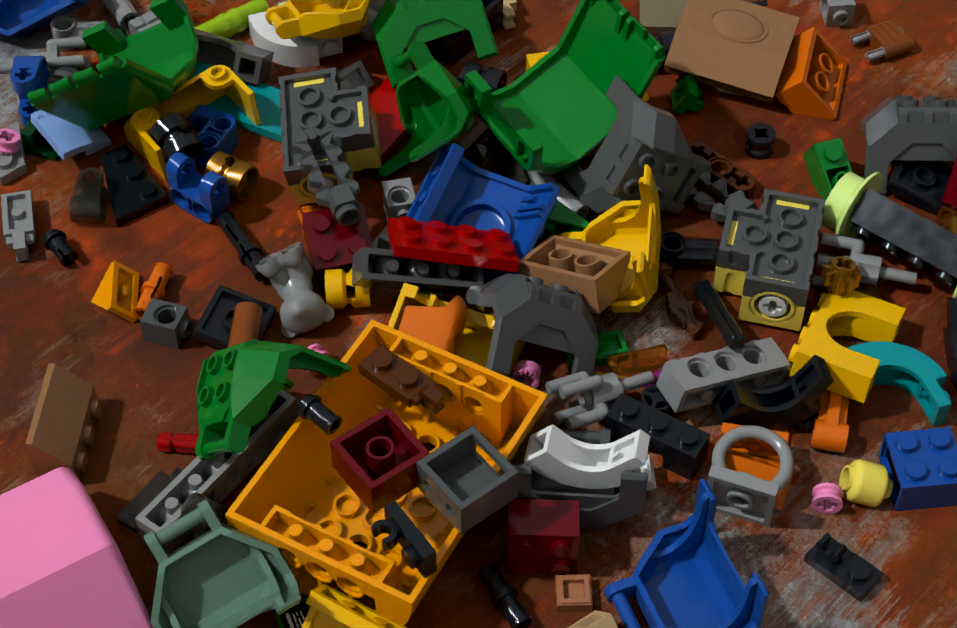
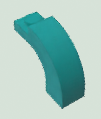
M874 341L847 347L850 350L881 360L873 386L892 385L906 390L917 400L933 427L945 423L951 408L950 396L943 390L947 375L934 360L914 348L893 342Z

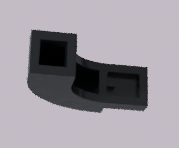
M814 355L794 376L779 386L768 389H754L732 380L715 397L712 403L721 425L722 422L744 426L754 425L779 431L794 426L816 413L821 408L817 398L834 381L825 360Z

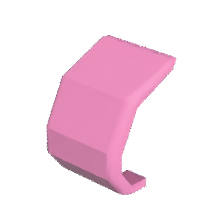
M66 467L56 468L0 495V628H153L150 623L151 617L117 543L87 490L71 469Z

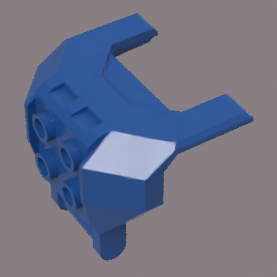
M705 479L699 480L694 513L682 523L658 530L638 562L633 575L605 587L604 594L608 602L614 604L625 628H641L627 598L633 596L636 597L650 628H761L770 592L757 572L752 573V577L747 581L746 586L744 585L719 540L714 522L718 500Z

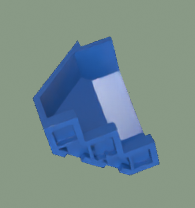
M0 0V34L22 38L49 24L54 17L66 15L86 5L88 0Z

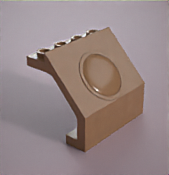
M688 0L677 25L664 64V72L680 77L689 74L695 77L697 82L771 104L800 17L744 0Z

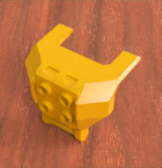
M287 0L286 4L268 8L265 12V19L270 25H274L275 32L281 39H289L301 35L315 39H338L360 33L362 26H365L369 19L368 11L371 0Z
M648 164L644 165V176L639 179L641 200L620 201L591 221L583 231L563 232L559 235L630 251L631 258L618 297L607 307V309L614 313L640 312L658 290L661 246L660 205L653 173Z

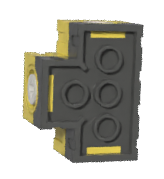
M336 67L278 77L281 89L279 98L282 112L280 116L281 132L283 135V172L297 205L315 203V194L319 190L309 186L308 174L311 171L304 172L301 169L299 160L302 155L293 152L292 142L298 139L301 132L305 129L316 127L321 130H332L334 134L332 144L341 147V162L347 163L351 168L349 179L354 180L353 172L362 171L367 168L382 167L378 120L367 86L356 87V89L350 90L343 89ZM318 141L317 147L312 148V153L331 190L339 182L326 157L325 151L321 147L320 141Z
M764 189L760 210L744 209L739 206L729 205L718 250L713 287L718 292L724 291L742 296L739 320L796 331L801 330L826 202L825 199Z

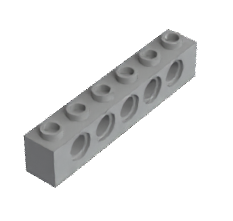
M281 389L264 419L251 427L248 443L243 452L236 454L229 452L220 453L210 460H201L196 457L135 517L141 541L147 545L143 537L152 530L158 532L197 509V504L206 498L215 509L277 446L298 418L297 398ZM200 523L164 544L169 554L172 553Z

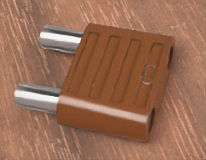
M893 18L866 27L862 33L850 37L852 45L866 41L873 50L865 53V59L868 62L878 58L886 60L912 51L915 48L912 36Z

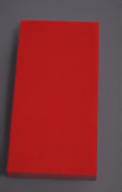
M389 77L370 96L378 120L381 164L408 136L400 119L395 94L397 87L392 89Z
M407 216L389 217L386 229L392 253L395 257L517 272L519 258L510 235L503 230H479L465 224L459 227L450 226L436 220L429 221V223L420 222Z

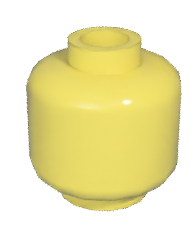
M856 459L850 465H845L842 469L839 486L842 488L844 496L848 501L876 507L882 503L884 498L888 499L890 497L893 481L889 479L888 470L884 465Z

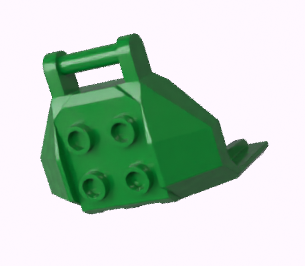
M386 0L371 25L392 89L397 87L398 81L389 67V61L396 54H403L404 50L416 41L425 43L467 30L471 34L479 61L499 55L482 0Z
M421 41L414 42L409 46L408 51L403 54H396L389 61V67L398 81L395 94L401 123L410 139L394 158L382 165L381 168H378L377 175L372 177L374 180H381L406 164L422 159L457 138L473 125V113L476 107L463 84L439 62L434 60L425 43ZM411 62H413V64L415 65L417 69L416 72L413 70L410 64Z
M256 339L213 352L210 358L203 360L196 387L197 415L200 429L195 447L197 457L201 460H210L220 453L229 452L236 454L243 452L248 443L251 427L264 419L281 389L288 391L294 386L293 381L286 378L288 369L308 370L336 378L341 376L342 373L351 371V367L346 363L302 345L267 342Z

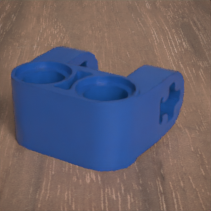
M15 56L13 60L10 79L13 90L19 96L18 112L23 126H26L31 119V114L37 110V108L31 106L27 94L43 87L46 89L50 74L45 56Z
M198 105L189 116V123L199 132L197 137L204 146L202 155L195 161L196 166L205 169L209 159L216 152L222 151L230 155L237 147L239 142L236 122L231 114L205 105Z
M176 152L169 158L166 164V176L170 188V196L177 206L201 221L210 223L231 205L229 184L225 177L214 171H210L202 176L196 171L194 159L182 152Z

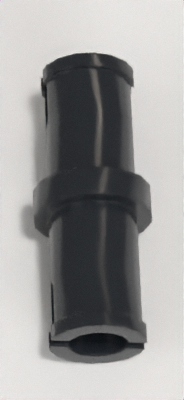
M489 563L482 567L477 575L491 594V603L495 609L501 610L511 628H527L532 623V618L529 617L517 598L519 593L516 588L508 584L497 563Z

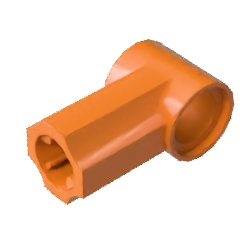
M826 391L821 394L819 400L821 408L818 410V418L815 419L811 448L844 454L849 432V425L846 424L849 398Z

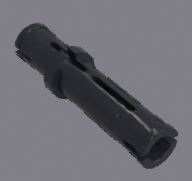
M230 211L220 213L216 218V224L238 252L239 261L250 269L258 282L269 279L257 271L255 267L263 259L261 248L257 244H253L233 213Z

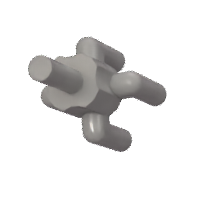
M82 36L49 39L46 43V52L29 53V56L46 57L49 74L56 68L64 66L75 69L92 67L90 57L85 58L84 55L65 56L60 55L59 52L60 49L86 47L87 43L82 39ZM13 62L0 63V74H11Z
M823 232L821 244L851 250L849 256H843L852 259L859 266L857 273L862 274L860 283L876 286L878 278L915 285L917 273L881 266V257L863 254L865 248L863 240ZM818 252L816 267L823 268V264L829 265L830 259L838 256ZM814 275L811 287L826 289L823 286L824 279L820 278L819 275Z
M580 371L545 383V387L549 395L559 392L562 399L577 395L580 403L578 406L553 413V422L556 426L566 423L568 430H574L605 420L609 412L608 407L613 406L621 393L624 394L626 391L654 383V377L651 371H646L618 380L614 372L602 376H590L586 371Z

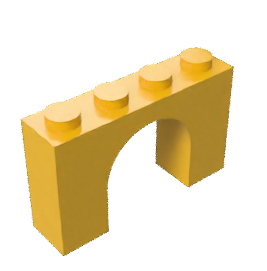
M855 290L843 296L834 295L830 292L828 294L822 293L817 310L813 309L807 326H804L800 333L798 344L794 343L790 351L788 362L793 364L789 376H794L814 355H817L825 360L834 381L826 390L864 403L873 386L881 360L845 348L831 337L851 336L867 342L885 341L894 343L906 308Z

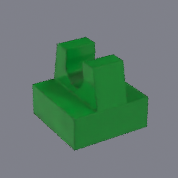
M686 74L670 91L672 108L676 113L682 115L686 110L698 113L705 106L704 101L699 100L703 91L697 87L696 78L689 74Z

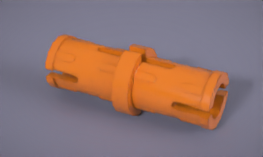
M157 262L148 281L143 283L140 289L141 296L136 307L133 309V315L139 320L142 318L152 298L163 300L166 294L165 287L173 273V269L168 264Z

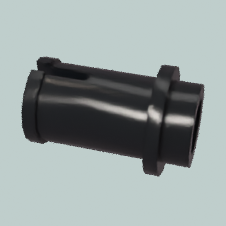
M52 229L44 235V247L55 254L62 266L67 267L74 264L69 255L74 260H77L78 253L66 240L67 236L63 231Z
M306 395L297 407L300 417L304 420H311L328 436L335 433L342 423V418L322 404V399L318 395Z

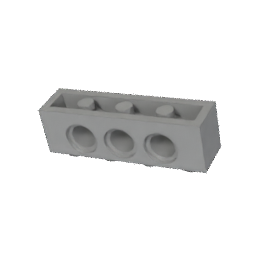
M772 337L744 343L745 346L741 350L739 348L731 350L726 346L719 350L707 353L701 352L694 356L672 359L665 362L656 386L674 412L677 413L713 404L712 401L732 380L754 389H768L783 384L792 364L788 362V358Z

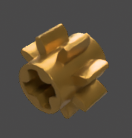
M844 256L830 259L829 265L823 264L820 278L824 279L823 286L830 293L838 296L852 293L853 287H859L862 274L857 273L859 266L852 259Z

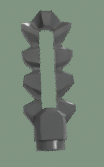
M316 127L305 129L301 132L299 138L292 142L293 152L302 155L299 160L301 169L304 172L311 171L308 174V182L310 187L319 189L315 194L317 204L328 207L335 222L341 226L355 224L361 218L360 205L357 200L360 191L357 181L349 179L351 168L347 163L341 162V147L332 144L334 141L332 130H321ZM318 141H320L321 147L325 151L326 157L339 182L331 190L312 153V148L317 147Z
M708 170L702 172L696 183L702 186L706 192H712L720 197L724 205L720 202L715 203L712 197L702 191L698 192L695 187H693L686 199L687 201H693V206L697 210L711 212V219L724 223L729 205L739 206L744 209H756L754 202L745 198L742 190L728 195L726 181L719 179L711 183V173Z

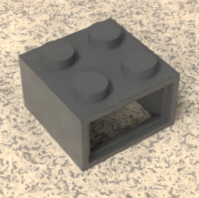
M474 426L416 462L417 487L461 534L518 497L519 472ZM476 443L505 472L503 475L500 476L476 451Z

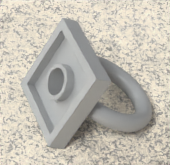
M754 425L734 428L718 440L712 452V466L707 482L718 500L716 511L770 528L778 492L786 486L793 473L794 461L792 452L785 440L770 429ZM744 439L764 441L777 452L780 459L779 471L771 481H767L746 472L727 469L725 457L728 449L736 442Z

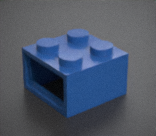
M951 427L884 434L878 458L880 464L884 465L888 470L889 479L893 481L890 497L895 511L957 505V444ZM891 460L901 487L899 492L889 464Z

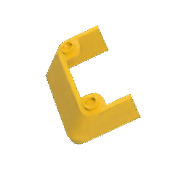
M215 65L186 81L168 99L135 112L126 120L123 129L128 141L160 176L167 181L166 162L162 150L150 135L152 126L161 117L169 113L178 112L187 118L198 105H207L226 94L256 126L261 124V119L254 92L229 67Z

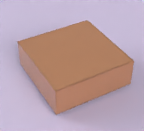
M590 574L555 575L557 612L592 611Z

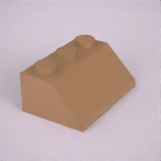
M552 234L519 260L518 273L544 280L543 284L547 286L559 284L567 286L569 289H576L579 291L590 313L600 314L617 299L631 255L630 251Z
M48 363L25 445L36 478L56 468L66 467L71 469L80 479L81 472H86L88 455L86 452L88 445H93L94 422L95 418L99 419L101 416L102 402L101 399H97L94 385L56 363Z

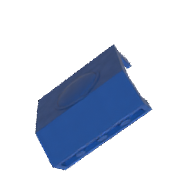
M456 143L440 147L406 216L420 222L429 223V221L436 220L446 225L457 227L465 224L479 230L500 229L510 235L519 260L531 252L537 239L544 233V224L549 214L557 205V197L561 188L552 182L534 186L526 185L479 168L462 156L465 149ZM484 268V284L504 274H519L518 270L517 272Z

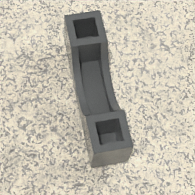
M195 29L200 46L197 62L225 65L241 80L256 85L269 78L273 51Z

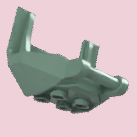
M207 498L197 504V509L158 532L152 530L143 536L159 563L150 620L153 628H236L256 615L273 609L280 615L301 601L299 584L280 550L267 542L222 523ZM206 520L211 530L196 537L170 554L167 552L164 544Z

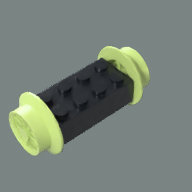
M853 172L846 173L834 186L825 202L821 225L835 232L837 236L855 238L859 234L862 239L875 246L878 241L881 242V246L887 249L888 253L903 260L904 256L909 257L908 261L913 263V266L926 274H930L932 270L936 272L935 275L940 278V281L955 289L952 297H957V234L881 195L883 186V175L881 173L874 172L866 179Z

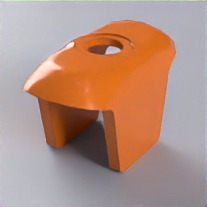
M457 295L444 307L406 306L398 331L457 355L468 314L465 301L460 295Z

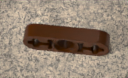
M692 142L688 144L691 153L702 156L711 163L708 171L711 173V183L722 179L727 182L728 195L742 190L745 198L749 199L753 196L756 180L752 174L705 143ZM723 168L727 172L724 174H717L713 172L712 169Z

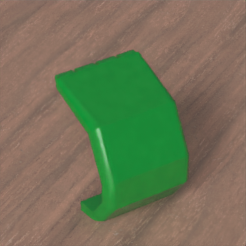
M152 0L149 9L157 16L161 23L124 39L106 21L84 30L82 39L98 54L100 63L96 64V68L100 74L92 67H89L48 85L51 93L44 87L33 90L27 94L31 106L87 130H93L168 99L195 73L200 46L187 5L183 0Z
M581 0L557 46L513 83L492 92V88L476 70L465 74L464 88L476 107L474 112L525 170L553 175L584 159L603 143L617 118V107L605 95L616 75H619L638 97L642 99L665 59V48L649 34L648 30L634 16H630V12L618 0Z

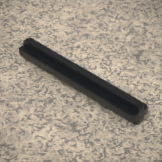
M708 279L703 282L698 280L695 283L697 287L694 291L731 350L736 348L743 349L746 337Z

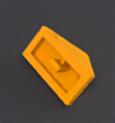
M114 260L106 271L91 302L134 323L137 318L133 315V309L138 303L140 273Z

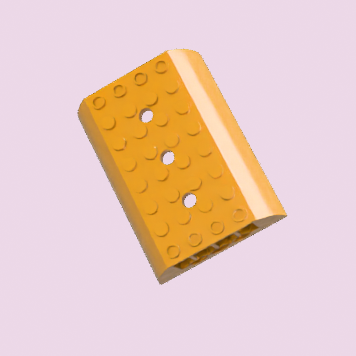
M371 319L340 360L351 367V371L342 373L341 376L336 378L328 377L315 394L322 399V404L342 418V423L338 430L328 436L311 420H304L299 415L225 513V517L229 526L267 542L280 550L299 584L300 593L309 596L311 590L326 584L404 626L464 533L461 534L420 489L416 487L395 501L435 549L437 571L424 578L417 568L411 569L402 556L401 550L403 548L399 543L393 549L384 551L382 539L388 537L389 534L382 533L374 538L371 526L376 521L385 520L384 508L373 514L333 468L330 441L389 407L422 444L431 443L435 446L433 450L429 451L430 453L474 426L511 462L544 411L548 394ZM383 345L432 378L437 383V388L445 394V407L436 415L421 404L417 407L412 405L409 408L362 376L358 365L375 349ZM476 443V451L501 476L504 471ZM363 542L367 544L368 547L365 549L354 543Z

